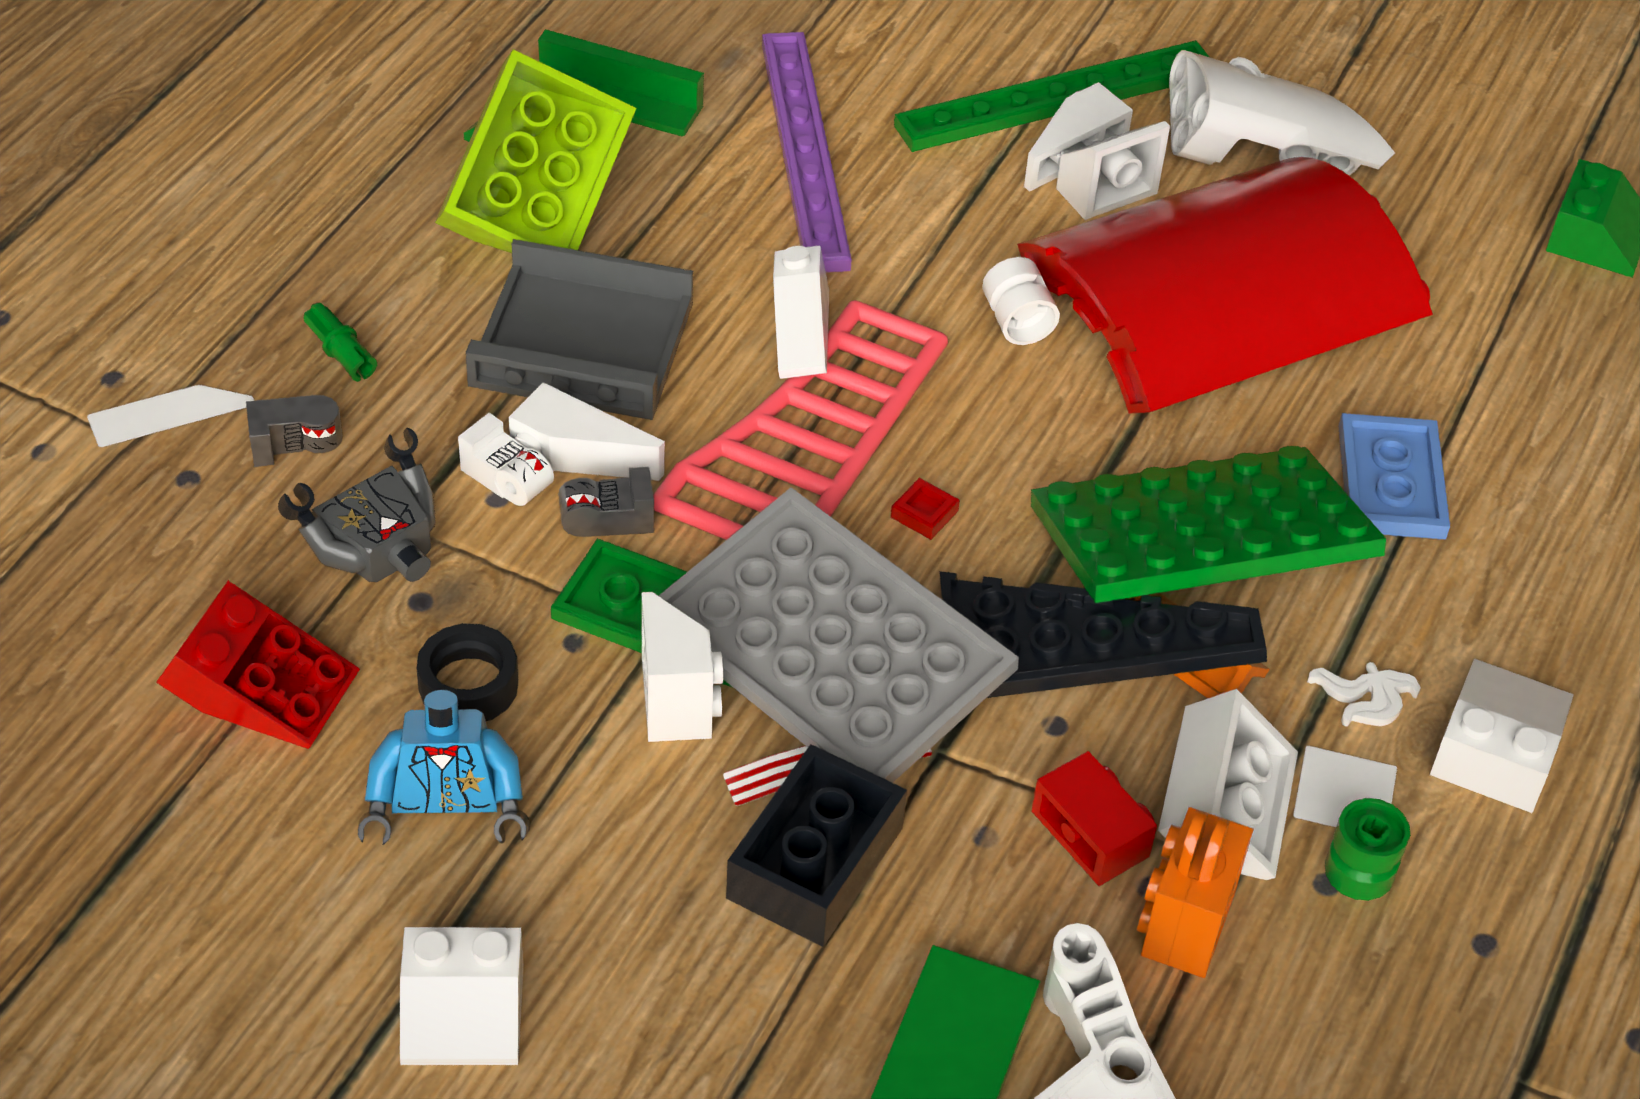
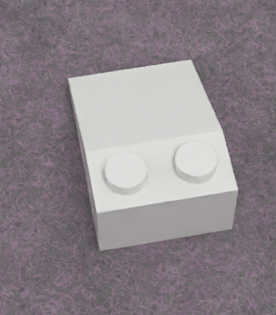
M1474 659L1430 775L1532 813L1549 774L1574 694Z

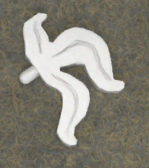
M1373 662L1366 664L1368 674H1362L1356 680L1343 679L1324 668L1310 671L1307 680L1310 684L1316 683L1321 685L1326 693L1334 699L1350 703L1344 709L1341 722L1344 726H1348L1351 721L1374 726L1388 725L1399 716L1403 704L1399 693L1409 692L1413 698H1417L1421 689L1414 676L1393 670L1378 671ZM1368 691L1371 692V701L1355 702Z

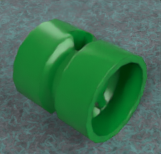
M1363 798L1352 801L1343 809L1325 860V874L1330 884L1341 894L1355 900L1369 901L1380 898L1390 891L1411 836L1410 824L1398 808L1381 799Z

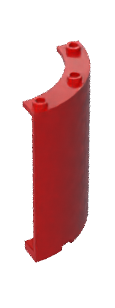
M1288 158L1017 244L1020 256L1029 258L1036 264L1047 289L1057 296L1067 294L1074 299L1073 309L1083 319L1091 332L1101 331L1112 349L1106 357L1118 381L1129 414L1153 412L1433 315L1429 303V288L1425 281L1420 278L1405 243L1381 208L1377 198L1370 195L1344 171L1316 158Z

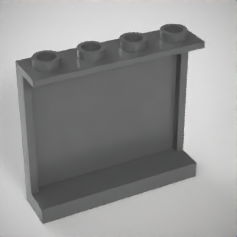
M513 239L511 243L513 265L481 341L471 339L466 350L468 387L529 397L544 382L601 411L653 420L693 306V271Z

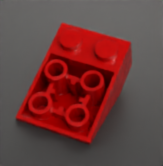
M228 580L156 683L202 713L309 749L360 668Z

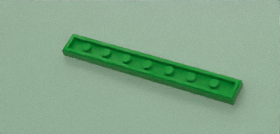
M1195 40L895 114L894 127L910 151L915 152L1051 118L1067 97L1098 82L1120 100L1170 88L1171 67L1175 57L1181 50L1209 57V55Z

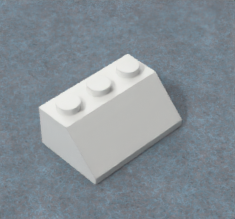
M1237 689L1185 706L1158 831L1166 838L1171 824L1181 828L1189 807L1253 828V834L1241 874L1269 880L1276 877L1298 751Z

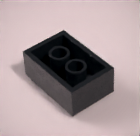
M810 744L727 860L726 899L824 947L903 829L907 789Z

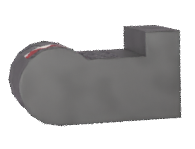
M311 395L246 401L254 467L274 465L273 455L303 452V450L313 453L329 452L338 447L342 441L339 407L330 397Z
M649 467L629 468V478L603 479L599 481L589 478H575L565 482L559 489L561 522L563 529L568 534L579 537L654 533V497Z

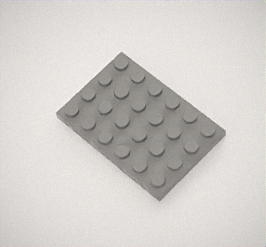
M792 487L659 595L663 600L710 631L711 651H721L724 681L805 746L809 747L812 744L892 783L1018 670V656Z

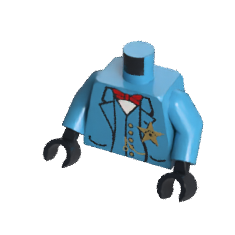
M437 690L429 693L424 699L425 710H410L406 712L402 729L389 732L370 759L365 801L370 802L369 812L360 818L358 824V836L361 842L364 839V827L370 821H379L384 825L385 832L382 845L389 840L391 821L385 814L386 804H392V813L497 812V803H501L503 814L494 825L496 839L500 843L505 842L506 835L503 822L507 819H513L520 824L521 840H524L530 830V821L528 816L518 809V801L522 800L523 796L517 754L496 730L487 728L482 712L477 709L458 710V699L453 692Z

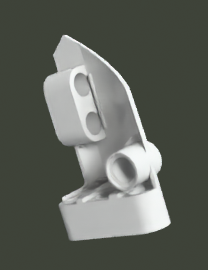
M1181 50L1174 59L1170 71L1169 87L1172 153L1176 156L1212 165L1215 162L1220 163L1238 140L1247 139L1278 148L1280 161L1294 157L1316 158L1339 168L1350 176L1360 165L1379 169L1395 154L1383 137L1364 118L1344 103L1317 89L1261 73L1257 65L1246 58H1233L1227 63Z

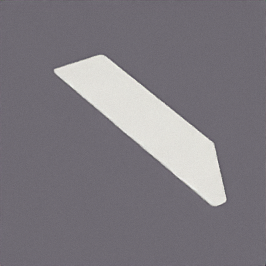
M195 385L92 413L87 418L98 446L105 447L246 408V401H254V398L240 393Z

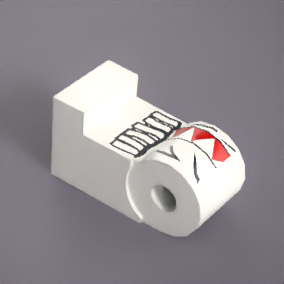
M491 413L485 415L458 436L461 471L501 498H506L515 505L524 506L554 481L553 470L546 458L539 451L533 448H526L506 434L503 430V422Z

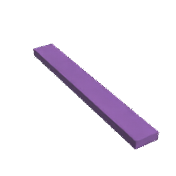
M804 32L762 34V49L800 246H821L826 273L851 271L852 259Z

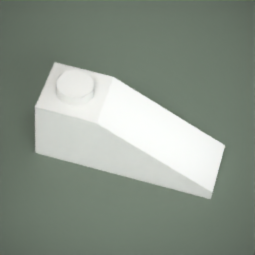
M1099 82L1067 97L1028 153L1024 187L1030 192L1058 178L1061 155L1128 132L1130 130L1133 109Z
M792 246L786 250L775 251L773 284L779 377L782 379L827 373L829 287L821 246Z
M544 382L509 416L510 437L526 448H533L539 451L549 462L553 471L629 478V468L649 467L651 480L659 481L664 476L665 441Z

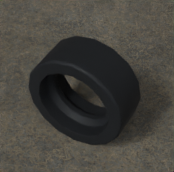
M466 623L446 627L428 638L418 653L416 669L418 689L423 704L425 696L437 690H447L457 696L458 710L477 709L484 714L485 721H490L506 711L517 696L519 680L517 655L511 641L496 629L482 624ZM462 659H480L493 664L499 670V674L495 679L485 686L474 689H455L442 684L437 679V674L442 668L451 662Z

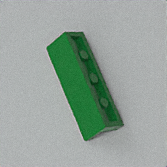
M547 29L544 30L538 39L539 62L637 108L631 123L678 136H685L703 108V72Z

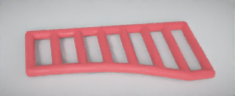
M854 300L849 302L828 331L827 373L788 378L750 414L678 462L653 494L654 511L727 540L743 525L676 498L684 485L689 483L758 512L763 511L777 499L774 496L704 469L720 457H725L820 495L821 497L815 505L831 517L948 344L947 336L942 332L860 301ZM860 321L924 345V347L915 359L852 335L850 332L857 322ZM839 349L905 375L895 388L832 364L828 360ZM816 377L881 402L884 405L874 418L803 389ZM789 404L863 433V436L856 446L852 448L778 419L775 416ZM759 431L840 463L842 466L835 477L830 479L741 442Z

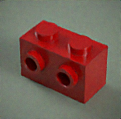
M1089 751L1037 779L1032 813L1098 886L1103 885L1150 857L1157 824L1151 812L1143 804L1137 803L1120 785L1115 773L1109 767L1102 766Z

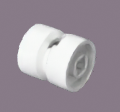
M1023 257L1009 258L997 263L987 272L983 279L982 289L991 309L995 311V317L1006 340L1018 345L1032 344L1044 339L1055 329L1059 322L1060 313L1033 261Z

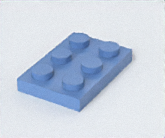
M1342 413L1338 428L1344 491L1383 535L1446 540L1450 529V520L1437 420Z

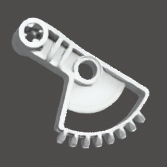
M1080 923L1070 924L1060 929L1053 942L1043 998L1048 1009L1060 1017L1065 1027V1033L1071 1039L1075 1052L1081 1061L1034 1099H1176L1138 1026L1116 962L1103 937L1096 929ZM1118 1065L1128 1066L1135 1071L1138 1077L1132 1080L1121 1079L1112 1072L1111 1068Z

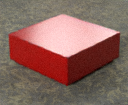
M919 477L892 505L891 518L932 540L959 511L960 500Z

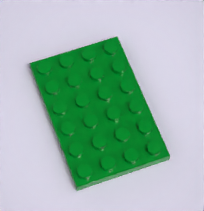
M1285 446L1275 452L1262 454L1240 453L1230 459L1217 461L1194 460L1184 466L1165 469L1149 467L1139 473L1120 476L1103 474L1094 480L1075 483L1058 481L1051 483L1048 487L1031 489L1032 509L1095 603L1385 556L1386 537L1306 447Z

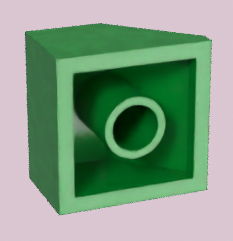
M1582 159L1578 160L1546 248L1547 252L1633 278L1640 258V197L1622 171L1609 168L1601 163H1592Z

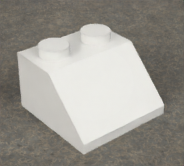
M1163 121L1137 128L1061 155L1056 189L1084 220L1158 194L1170 125Z
M642 592V669L648 742L712 738V717H722L720 685H713L723 684L721 651H711L710 631L655 593Z
M404 928L400 974L401 1065H518L523 984L521 928Z

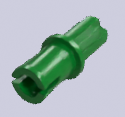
M322 303L312 304L311 308L303 315L304 322L323 342L322 348L325 354L339 361L354 381H361V376L357 371L364 380L369 378L377 368V360L360 344L357 339V332L352 326L343 325L332 311Z

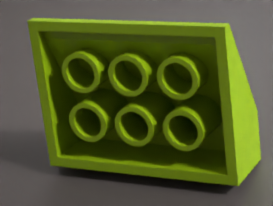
M513 49L501 66L435 223L475 242L512 253L511 243L513 239L578 250L637 108Z

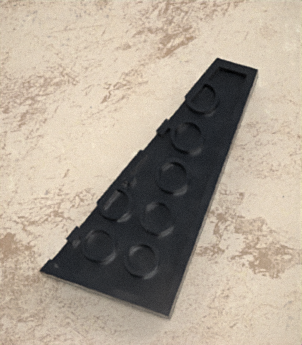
M939 571L942 600L1019 657L1018 670L987 698L1267 662V648L1259 608L1196 601L1189 607L1162 604L1161 597L1143 595L1141 601L1119 599L1095 603L1085 588L1037 582L1029 588L1003 585L1002 578L984 576L981 583L958 580L957 573Z

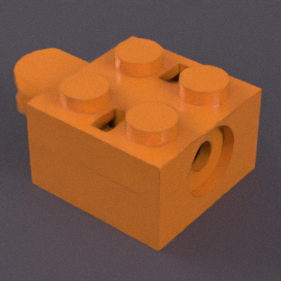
M1191 807L1188 808L1181 828L1171 824L1161 852V857L1163 858L1159 868L1155 867L1144 897L1146 903L1137 926L1138 932L1146 934L1141 952L1142 957L1202 978L1206 977L1236 893L1253 834V828Z

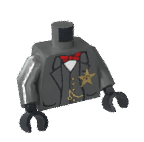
M406 428L403 432L409 447L408 450L396 448L391 434L386 439L384 446L387 457L394 462H399L402 470L397 472L393 466H390L312 509V512L310 508L315 500L314 493L304 483H298L293 488V492L300 500L302 506L294 505L285 493L280 498L278 503L280 514L286 519L298 520L302 526L298 530L319 561L325 566L357 573L368 582H378L396 571H399L406 580L414 582L421 579L428 572L431 561L426 554L431 549L430 531L435 527L436 523L434 496L422 464H416L412 455L418 446L417 435L412 429Z

